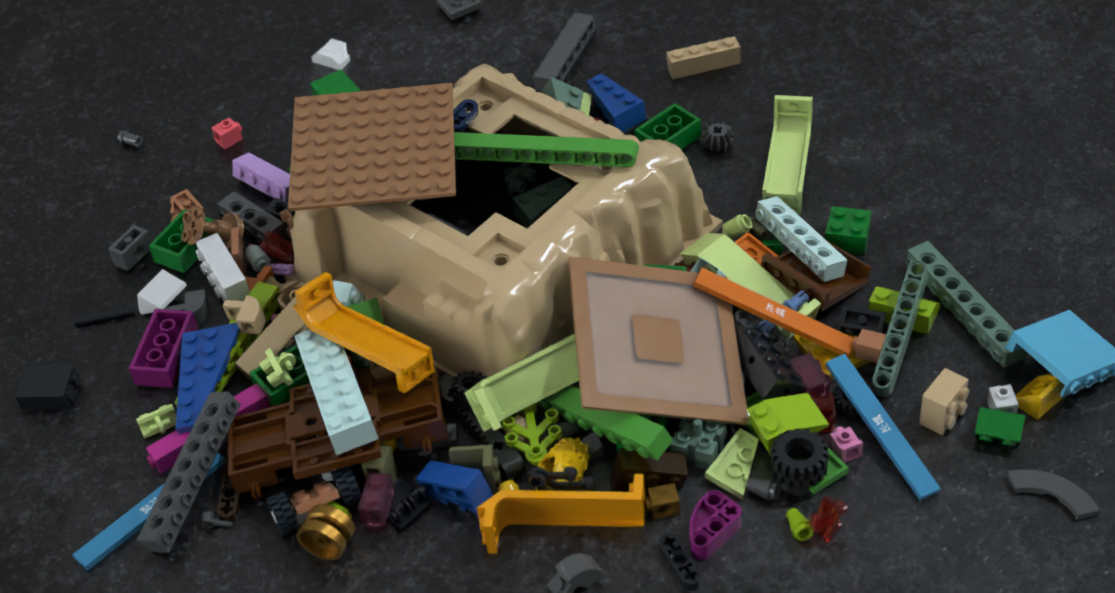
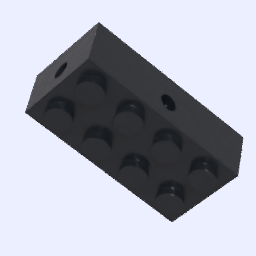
M738 325L735 332L741 369L763 399L803 394L808 387L803 382V377L792 367L793 363L783 355V350L775 344L770 333L757 331L750 326Z

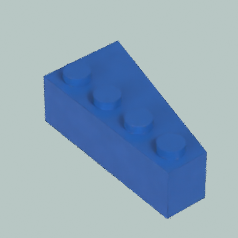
M602 73L587 81L589 94H592V102L598 110H601L603 117L607 118L609 124L618 128L621 132L647 119L644 101Z

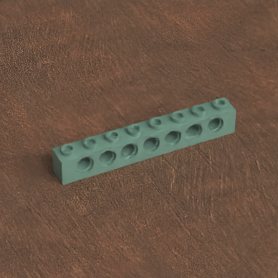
M929 241L908 249L907 267L915 260H921L927 265L928 281L926 285L930 288L932 294L936 295L943 305L954 314L955 318L962 322L968 332L977 338L980 345L992 354L995 361L1005 368L1026 358V351L1024 349L1011 353L1006 348L1015 330Z

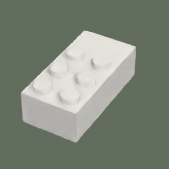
M218 233L197 241L198 250L195 253L199 261H202L200 268L204 275L208 274L207 280L210 286H215L214 291L217 298H222L223 301H244L246 295L250 294L247 281Z

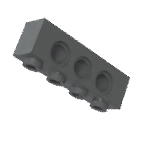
M234 191L217 203L218 214L221 219L228 212L239 214V219H243L244 233L248 237L256 239L259 244L270 242L272 247H274L287 237L284 222Z

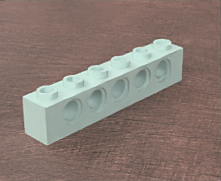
M778 196L758 201L755 218L821 280L826 282L844 276L847 259Z

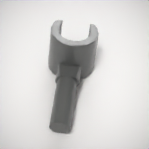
M212 512L202 513V525L205 529H211L214 525L232 527L233 522L214 519Z

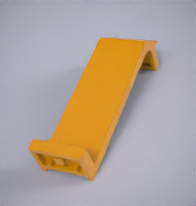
M324 272L295 291L297 303L293 305V308L309 330L396 373L399 391L406 393L435 372L431 347L344 306L335 295L331 274Z
M634 474V483H630L629 492L501 490L476 508L482 542L486 544L488 554H497L500 532L508 525L644 527L646 506L644 474Z

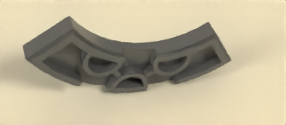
M1028 469L1007 472V477L1015 494L1024 492L1050 494L1058 498L1059 502L1073 513L1076 520L1099 515L1100 510L1093 499L1079 486L1061 476L1045 471Z

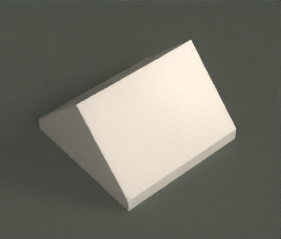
M162 269L137 294L139 312L147 314L153 313L155 309H164L187 284Z

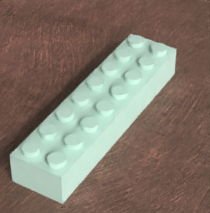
M304 330L294 335L336 455L379 439L344 347L311 330Z

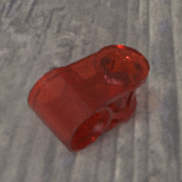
M829 392L828 395L822 396L811 394L810 397L829 424V427L819 432L826 434L833 432L836 428V409L833 393Z

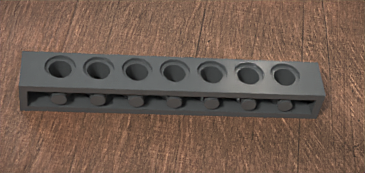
M211 392L136 540L150 552L169 553L241 405L229 392Z

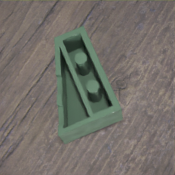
M550 77L542 93L557 101L564 102L566 107H572L581 111L583 91Z
M561 176L512 198L515 216L528 229L572 189V186Z

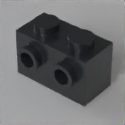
M843 305L839 327L841 331H844V334L855 336L856 333L860 334L862 329L883 334L886 314Z

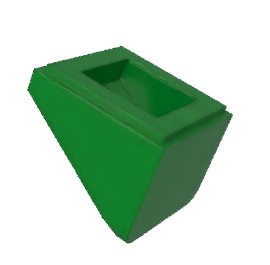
M779 239L762 240V243L777 255L783 254V244Z

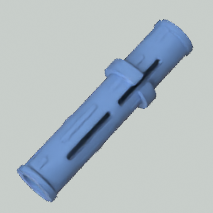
M800 290L790 300H785L782 305L797 311L805 302L809 301V297L806 293L802 295L804 291ZM763 320L755 325V330L769 332L777 325Z

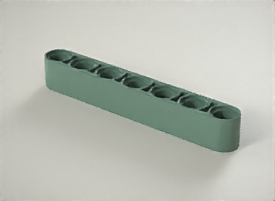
M921 260L912 261L907 268L873 375L874 391L880 397H887L894 390L928 281L927 265ZM921 272L922 274L915 275L914 273ZM916 290L914 293H909L908 291ZM904 308L911 309L909 311H903ZM899 326L905 327L902 330L896 329ZM894 344L899 345L898 348H891L890 346ZM887 363H892V364H894V365L891 366V367H886V366H884V365L887 364ZM880 382L888 383L885 386L878 385Z

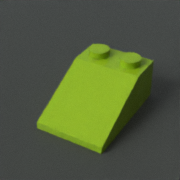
M808 393L766 399L747 408L750 424L770 455L774 440L778 439V435L781 433L786 434L787 430L795 431L796 428H800L801 431L808 429L810 433H817L829 427L828 422Z

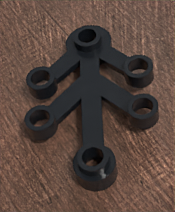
M535 467L527 472L529 484L536 487L537 491H551L545 485L551 487L553 491H592L595 489L596 481L592 477H584L582 482L556 481H575L577 469L574 467H566L564 472H547L542 467Z

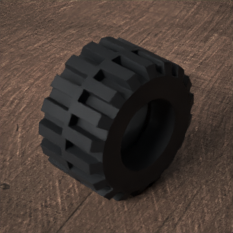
M796 428L795 431L787 430L786 434L781 433L778 435V439L774 440L771 447V470L773 471V476L777 478L780 484L785 483V486L788 488L793 486L794 489L799 490V487L809 489L810 485L815 487L818 485V481L822 482L827 474V443H824L825 440L822 437H818L816 432L810 433L808 429L801 431L800 428ZM803 457L807 460L797 461L792 458Z

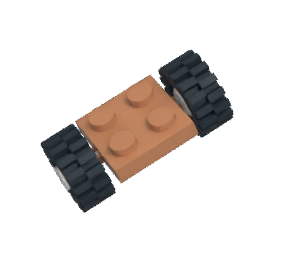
M349 466L331 472L335 487L330 482L322 481L313 486L314 489L309 491L301 490L294 493L293 497L289 499L290 503L284 492L267 499L272 517L282 536L299 529L294 516L295 513L300 515L309 511L316 504H326L340 498L345 508H349L363 502L359 486Z

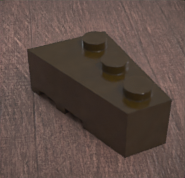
M621 447L609 475L611 492H629L630 483H634V474H644L645 492H648V488L673 483H675L676 489H682L688 476L685 454L664 452L658 460L650 457L644 458L635 450L629 451Z

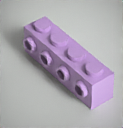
M246 153L233 160L234 177L272 198L288 202L290 174L251 153Z

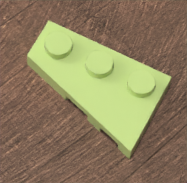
M740 428L705 472V478L743 500L759 439Z

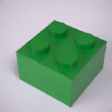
M832 206L825 239L847 253L865 255L871 226V211Z

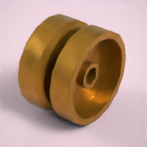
M316 504L310 509L306 521L302 523L298 530L297 539L301 546L309 553L325 560H337L343 554L346 543L350 541L355 531V525L350 517L341 510L325 504Z

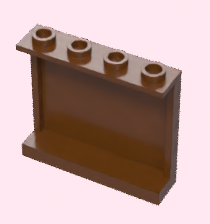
M829 241L827 242L847 259L843 277L824 282L790 250L776 258L766 253L762 256L761 266L790 292L796 295L800 290L804 291L802 295L805 293L808 295V303L814 298L821 303L820 311H824L867 285L872 270L871 266Z

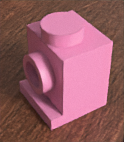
M837 427L830 434V446L844 463L862 457L863 442L857 438L851 427L845 429Z

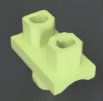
M271 348L265 351L267 358L259 364L268 375L269 383L275 388L283 382L288 386L291 385L293 381L287 369H293L296 358L292 353L285 352L281 353L280 357L275 356Z
M170 404L161 406L158 410L149 414L140 415L136 420L145 439L159 432L161 434L166 433V429L176 425L177 415L173 405Z

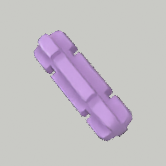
M292 264L267 265L273 268L274 275L290 276L295 273V266Z

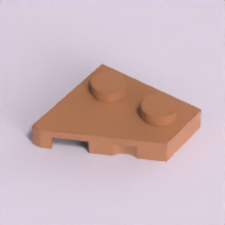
M187 189L170 197L172 221L183 209L189 211L194 206H199L203 209L204 214H206L203 206Z

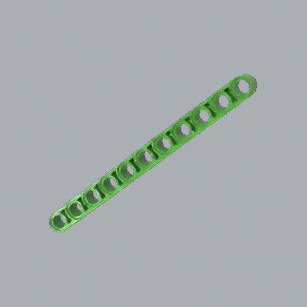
M454 132L455 159L632 167L636 163L640 148L637 142L625 139Z

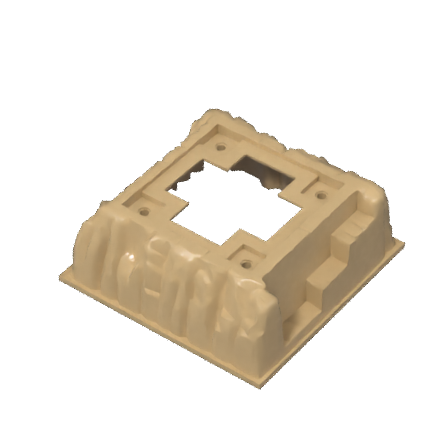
M481 64L469 70L465 76L460 77L454 84L453 110L460 102L466 99L476 101L479 109L477 117L462 133L475 131L477 133L494 134L500 130L501 134L515 133L532 136L633 140L640 147L636 163L632 167L549 165V169L578 184L528 229L495 212L474 232L466 236L411 206L410 204L414 200L295 211L293 218L294 226L290 229L294 250L295 273L290 276L284 275L285 281L291 280L305 283L317 272L320 275L327 272L332 275V280L352 283L366 297V300L377 298L386 326L402 334L406 332L408 337L431 347L433 363L438 373L442 375L449 373L454 378L460 372L464 375V371H468L469 374H471V371H475V374L480 372L482 377L484 375L489 377L575 333L568 264L569 256L642 266L645 264L682 266L684 258L680 253L706 233H716L723 226V220L710 214L704 202L702 189L697 185L688 158L676 145L660 139H645L640 142L636 136L625 135L618 128L605 124L602 120L596 121L592 116H587L580 110L566 107L564 102L557 101L541 92H536L535 89L529 86H524L513 73L502 74L487 64ZM518 411V413L520 414V416L526 418L525 415H522L521 412Z

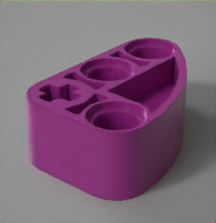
M708 491L699 500L692 513L689 528L690 549L692 557L696 560L708 559L741 528V507L720 491Z

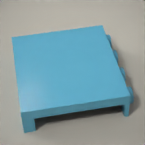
M1070 310L1013 331L1006 346L1011 353L1024 349L1065 385L1060 393L1061 397L1075 394L1080 389L1089 388L1094 383L1103 382L1108 377L1115 376V347Z

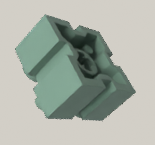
M681 419L679 432L676 431L672 438L670 452L685 454L686 465L691 461L695 462L696 468L708 470L718 457V451H722L727 440L726 423L705 422L700 419Z

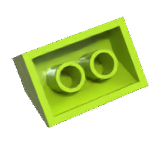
M876 286L869 299L868 310L885 313V322L890 324L900 292ZM922 298L912 330L928 335L941 308V303ZM910 308L903 309V311L911 310Z

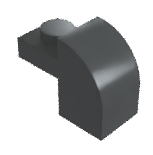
M205 289L185 292V304L167 306L165 309L193 311L197 325H200L209 315V301Z
M582 553L573 554L555 566L558 572L549 581L547 587L552 593H573L578 586L590 588L603 573V570L592 556Z

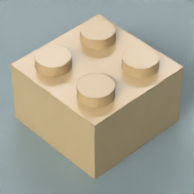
M944 368L922 395L920 425L941 435H944L948 429H952L959 414L963 415L967 409L968 379Z

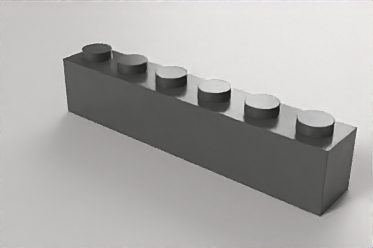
M574 13L571 19H568L567 25L561 30L560 36L554 41L553 47L548 51L537 72H534L533 82H535V90L542 91L550 77L563 82L595 30L594 16Z

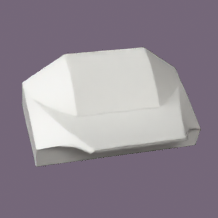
M331 39L312 56V62L342 70L350 62L346 43Z

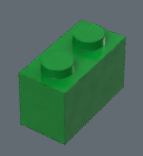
M980 407L975 435L979 436L981 441L992 442L993 439L1002 440L1001 444L1015 447V443H1021L1025 415Z

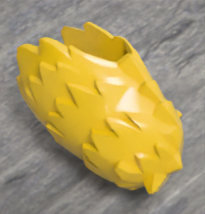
M563 438L538 463V467L544 468L547 472H564L566 467H574L577 469L575 481H556L580 482L588 466L590 458L588 448L590 444L581 443L580 438Z

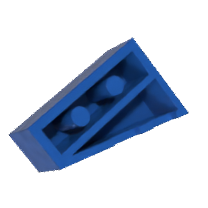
M429 461L416 478L419 486L422 485L427 490L425 495L445 504L452 502L459 505V510L463 512L468 509L477 514L476 508L493 496L483 473L476 468L472 469L444 462Z

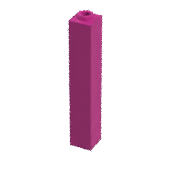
M257 384L234 396L241 403L235 416L270 408L267 395ZM176 430L146 447L149 455L146 459L152 468L156 467L161 474L172 468L190 432L178 434Z

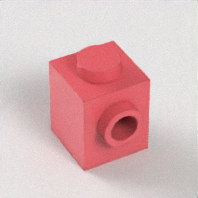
M227 118L211 127L215 141L224 149L243 139L240 124L234 122L231 118Z

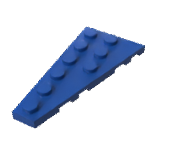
M237 323L182 333L176 430L178 434L192 430L209 394L215 392L216 384L220 383L231 358L229 354L232 348L236 346L238 342L237 336L241 332Z

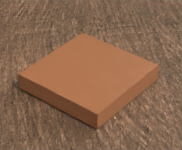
M234 227L231 229V256L242 274L247 276L244 243L239 227Z

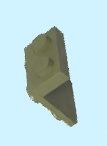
M492 445L449 448L451 465H460L480 470L491 492L497 493V484H501V472L497 471L499 469L498 457L494 456Z

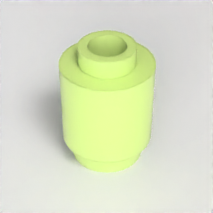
M738 215L723 224L722 233L731 239H737L750 231L752 222L747 215Z

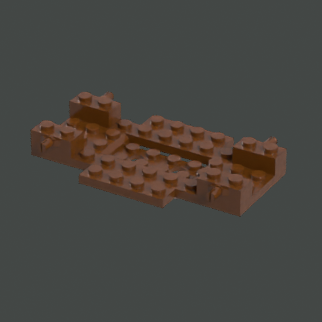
M435 364V372L406 393L398 390L396 374L374 380L370 368L353 372L379 439L336 455L311 383L290 388L289 403L235 416L228 430V476L236 494L252 490V497L254 499H257V496L260 498L261 488L279 483V469L293 466V475L295 480L381 458V442L400 437L403 439L406 450L423 445V452L428 454L429 450V453H431V443L449 439L440 398L443 397L441 382ZM317 420L314 425L307 426L309 421ZM317 434H318L319 436H321V437L309 439L310 436H314V435H317Z

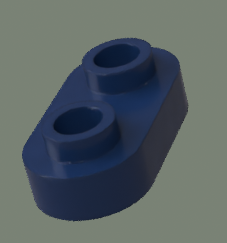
M472 99L463 100L454 109V132H462L477 117L479 109L476 101Z

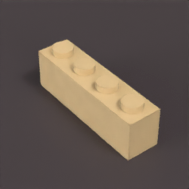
M735 36L667 52V69L672 79L741 64L740 45Z

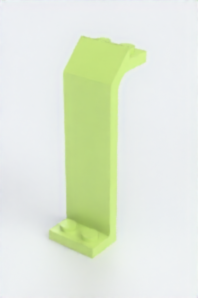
M775 95L774 125L762 189V200L778 196L796 214L801 215L802 192L811 136L813 97Z
M706 233L680 253L684 258L683 266H686L688 272L691 271L699 258H702L719 268L727 276L728 280L777 303L783 304L785 300H790L795 296L725 234ZM707 264L705 265L707 270L716 274L717 271ZM814 298L810 303L805 302L797 309V312L815 319L821 303ZM775 326L773 328L787 342L794 335V333L782 327Z
M575 333L483 379L464 393L483 432L490 428L493 431L501 428L500 422L503 419L579 381Z

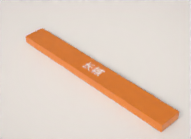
M703 267L701 268L693 285L694 287L839 355L845 354L847 357L850 356L854 338Z

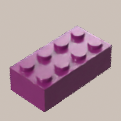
M154 310L128 368L135 385L174 388L180 373L182 333L198 330L193 311Z

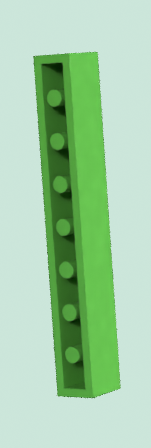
M572 385L536 402L541 409H556L558 416H563L570 423L576 422L583 429H591L600 437L604 435L614 444L619 442L627 450H635L644 458L650 457L658 460L673 441L663 426L639 415L582 409L580 389Z

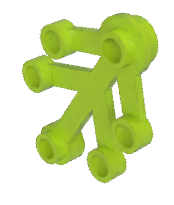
M534 403L520 410L521 414L526 416L528 429L517 424L512 416L503 419L502 424L506 431H512L505 436L506 445L524 452L526 459L532 465L538 466V463L547 454V449L555 440L561 438L562 432L560 426L552 425L559 419L556 409H548L545 412L546 418L536 428L534 414L537 412V404ZM548 429L549 435L539 444L538 439ZM518 435L528 439L530 445L519 441Z

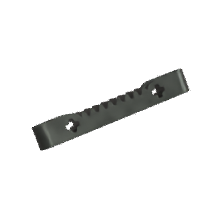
M449 373L439 377L443 397H440L442 407L449 414L455 415L456 419L459 418V423L463 424L464 429H468V433L472 434L473 439L477 440L478 445L493 446L494 456L498 457L499 469L497 471L501 472L503 479L508 481L526 470L524 460L514 447L506 445L505 437L498 429L493 431L492 428L483 432L471 406L464 408V404L459 406L457 405L458 401H453L451 393L454 378Z

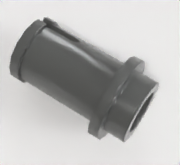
M124 130L119 132L118 141L121 144L127 143L139 147L142 143V137Z

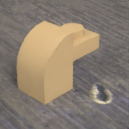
M246 295L244 301H224L223 308L228 319L236 320L241 333L261 334L265 324V315L256 298Z

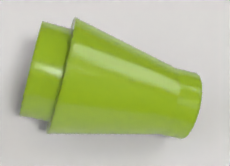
M792 508L788 510L786 517L789 521L793 537L799 541H806L811 538L814 533L813 524L798 509Z

